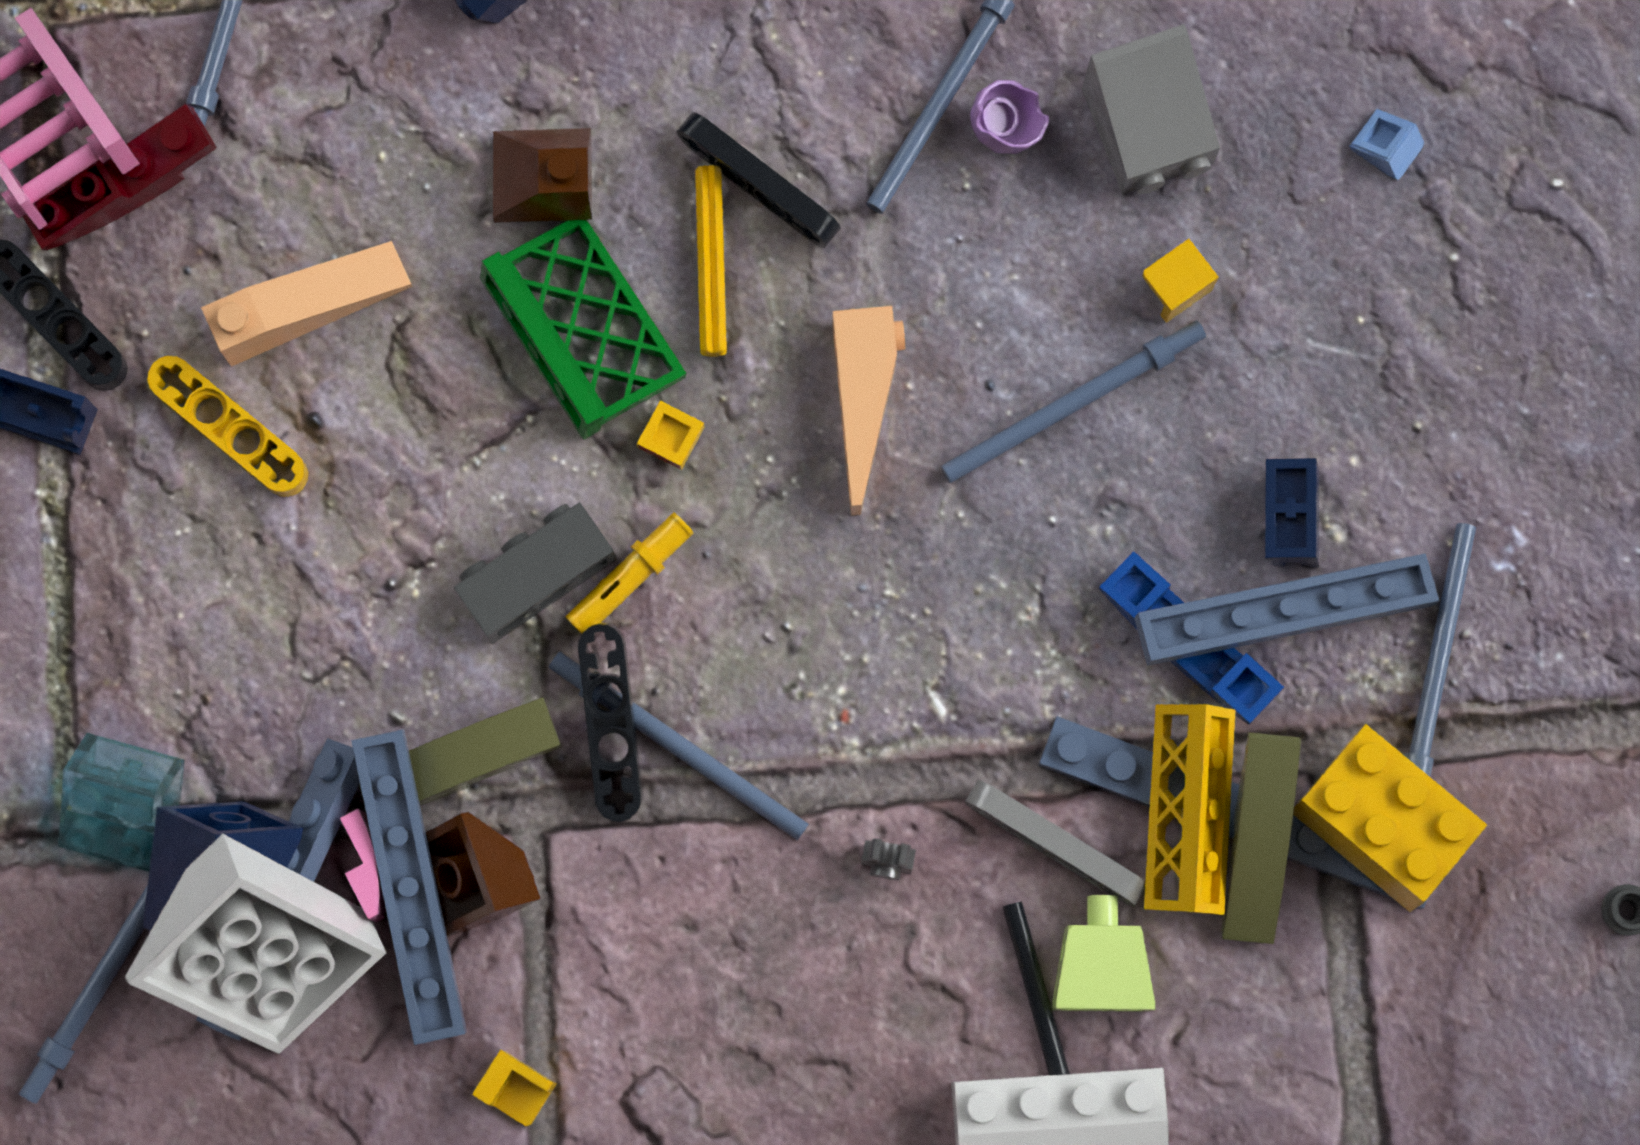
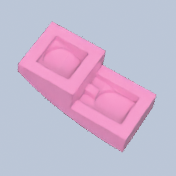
M356 809L341 817L340 820L363 864L346 872L345 875L367 918L378 922L386 917V907L367 815L362 810Z

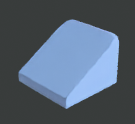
M1376 109L1350 144V148L1388 176L1399 180L1423 148L1424 141L1415 123Z

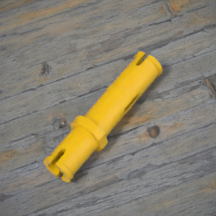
M673 512L642 543L636 540L630 546L633 551L602 579L565 618L581 634L590 626L601 623L653 572L658 575L665 568L663 563L694 534L692 529Z

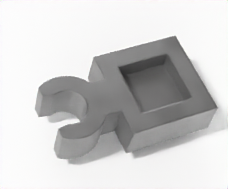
M873 838L872 841L865 840L861 865L871 867L869 874L871 876L899 881L901 872L911 874L916 850L911 849L910 845L903 843L901 845L892 844Z

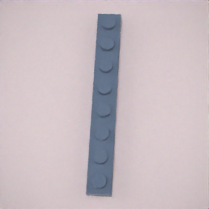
M1057 716L1055 718L1038 766L1150 808L1153 752ZM1179 766L1169 775L1168 789L1175 798L1185 788V774ZM1234 782L1231 784L1229 838L1231 839L1234 838L1235 832L1233 819L1239 784ZM1293 815L1287 860L1393 899ZM1426 901L1419 907H1417V909H1423L1425 907Z

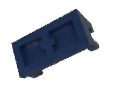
M0 369V429L81 455L98 409L85 396Z
M1317 458L1266 459L1265 559L1271 560L1274 566L1284 567L1287 562H1298L1305 568H1319V467Z

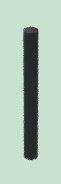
M1021 901L1003 906L1049 1076L1070 1074L1023 903Z

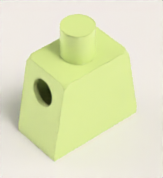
M1087 896V925H1068L1065 928L1052 1000V1010L1137 1012L1155 1010V999L1141 926H1118V896Z

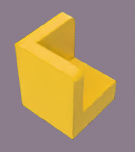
M1187 239L1147 267L1142 274L1143 279L1164 305L1160 316L1166 323L1210 293L1219 278L1190 239Z
M500 1050L472 1095L487 1105L496 1107L524 1126H530L557 1083L508 1052Z

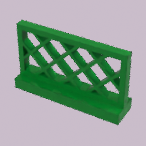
M568 220L503 256L500 252H497L482 260L481 282L583 440L599 432L601 426L685 379L686 371L587 220ZM579 231L589 247L586 260L557 254L560 240ZM553 244L552 252L543 250ZM593 254L599 262V264L591 262ZM528 257L549 262L544 283L523 279L514 265ZM554 264L583 271L578 292L549 285ZM588 272L610 279L615 287L612 301L583 294ZM532 292L541 294L539 303ZM619 294L625 304L617 303ZM546 295L575 302L570 324L551 320L543 311ZM580 304L609 311L604 333L575 326ZM614 312L636 319L641 327L638 341L609 334ZM558 332L567 334L565 343ZM572 335L601 343L596 365L574 359L569 351ZM645 335L652 345L643 343ZM606 344L635 351L630 373L601 366ZM640 353L660 357L668 368L669 373L656 380L635 375ZM583 372L593 374L591 384ZM598 376L627 383L624 398L605 407L595 391ZM632 385L642 387L637 391L631 393Z

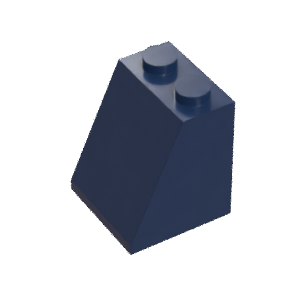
M244 801L157 807L143 927L150 931L152 930L185 870L222 834L287 868L302 839L303 828Z

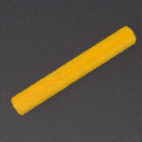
M703 165L695 170L700 353L702 356L718 357L725 355L727 352L722 172L719 166Z

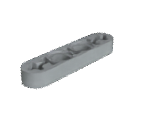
M977 780L966 798L965 804L984 818L1106 893L1118 896V900L1136 907L1145 891V881L1135 873L983 781Z

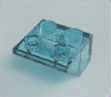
M87 733L63 769L58 847L149 872L157 807L179 806L185 760Z

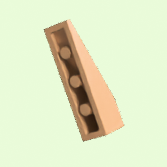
M392 241L246 287L205 305L201 309L220 352L232 367L413 286Z
M892 306L833 311L832 314L851 516L861 515L896 367L897 351L905 350L903 320L894 321Z

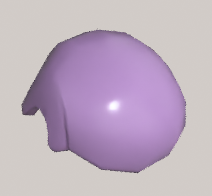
M996 80L980 90L976 95L970 112L972 129L977 139L993 152L1002 154H1017L1039 142L1049 124V116L1043 114L1040 109L1038 93L1024 88L1013 80Z

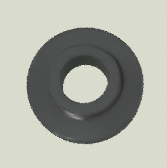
M1631 884L1619 885L1612 888L1603 898L1601 905L1602 918L1613 932L1623 936L1640 934V887ZM1622 901H1627L1633 906L1634 914L1630 920L1622 918L1619 914L1618 908Z

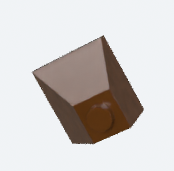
M591 128L493 131L494 223L592 220Z
M461 813L426 832L447 938L510 915L541 899L524 851L471 813Z

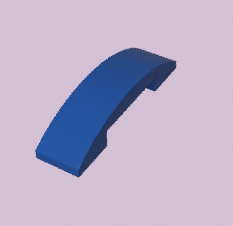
M1134 551L1099 586V590L1136 629L1137 626L1134 618L1138 612L1184 603L1170 590L1171 584ZM1235 648L1170 661L1225 708L1234 709L1235 716L1248 725L1284 689V686L1247 653L1243 656Z

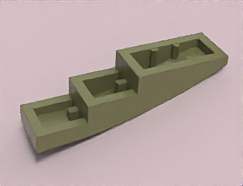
M542 697L409 750L420 806L467 789L468 785L513 769L515 764L561 748L544 698Z
M1248 732L1233 819L1235 832L1227 872L1229 886L1225 903V914L1223 915L1221 926L1223 939L1274 944L1289 851L1301 747L1300 737Z

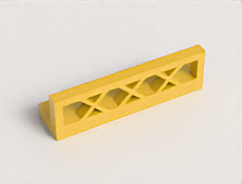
M1208 704L1155 705L1144 896L1145 910L1213 915L1225 914L1235 729L1234 709ZM1172 716H1188L1187 737L1177 746L1171 738ZM1179 766L1185 774V788L1175 798L1168 789L1169 775ZM1176 818L1182 826V840L1172 850L1165 840L1167 825ZM1171 869L1179 877L1178 901L1162 900L1163 878Z

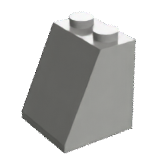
M1185 24L1091 55L1082 91L1122 194L1134 190L1139 195L1147 194L1161 188L1165 184L1164 180L1181 174L1184 179H1190L1202 175L1211 169L1210 164L1214 163L1220 146Z

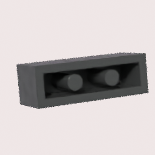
M580 502L571 508L568 504L556 508L543 519L545 526L530 536L526 532L516 535L502 546V555L488 564L484 560L479 561L460 574L459 578L462 582L454 586V589L492 644L617 560L614 550Z

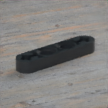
M692 112L676 131L681 141L710 165L719 166L724 176L813 244L825 248L841 229L840 224L828 211L702 115Z
M0 239V255L5 259L10 258L9 263L22 276L14 283L0 270V294L90 386L97 390L107 391L121 385L128 371L127 361L121 352L15 244ZM35 286L47 288L49 299L44 307L39 310L25 308L23 299L25 293L30 288ZM68 320L79 321L82 324V334L78 341L67 345L58 342L56 335L58 327ZM90 346L105 361L113 357L109 362L113 370L107 376L101 372L92 376L97 370L96 366L83 354Z
M598 623L585 630L578 643L594 795L597 809L603 817L610 821L622 822L629 820L637 813L643 799L627 648L624 635L616 626L610 623ZM597 632H604L606 640L615 641L616 649L609 651L607 654L608 668L619 665L620 675L605 673L591 678L590 668H601L598 652H590L588 648V643L596 640ZM604 682L613 683L621 690L622 702L616 710L604 711L595 704L593 698L594 690L599 684ZM617 733L626 740L628 752L622 760L616 762L609 761L602 756L599 743L604 735ZM630 766L632 776L623 774L621 776L623 792L632 793L633 800L625 804L624 811H617L615 803H607L605 795L611 794L614 790L613 775L603 779L601 769L618 771Z

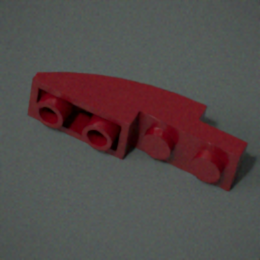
M185 103L126 145L140 164L124 175L111 158L104 163L98 160L34 202V205L48 225L39 230L27 214L22 217L40 248L48 251L87 235L123 217L183 181L185 178L181 172L217 148L194 108Z

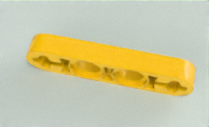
M168 355L159 358L151 365L148 370L147 381L153 393L272 493L282 497H290L303 490L308 481V470L300 456L190 364L177 356ZM179 370H182L178 377L186 387L193 391L187 399L172 386L163 390L166 383L161 377L165 372L168 371L171 374H176ZM209 398L221 401L223 407L220 418L209 424L198 421L196 409L199 403ZM185 402L184 407L179 406L180 404ZM253 429L260 436L258 448L250 454H239L234 450L233 446L235 436L242 430ZM272 445H275L277 448L270 452ZM269 452L282 466L286 467L291 462L294 463L291 470L295 477L291 482L281 479L277 484L274 483L277 475L263 461ZM261 462L259 469H255L254 466Z

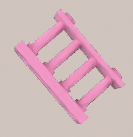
M29 8L15 17V20L26 36L18 40L21 44L20 46L0 58V82L32 61L37 65L44 60L48 68L40 72L43 76L42 78L0 105V129L53 94L60 97L66 93L71 99L63 105L64 111L0 152V176L9 188L1 193L2 197L18 219L27 214L40 230L48 224L34 205V202L98 160L104 163L111 158L123 175L140 163L33 9ZM86 126L91 128L93 133L85 138L88 142L87 144L23 186L20 184L11 169L75 127H78L80 130Z

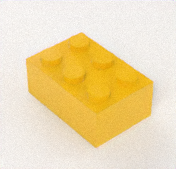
M1367 724L1351 738L1294 806L1293 811L1295 817L1409 912L1419 907L1428 899L1487 827L1483 820Z

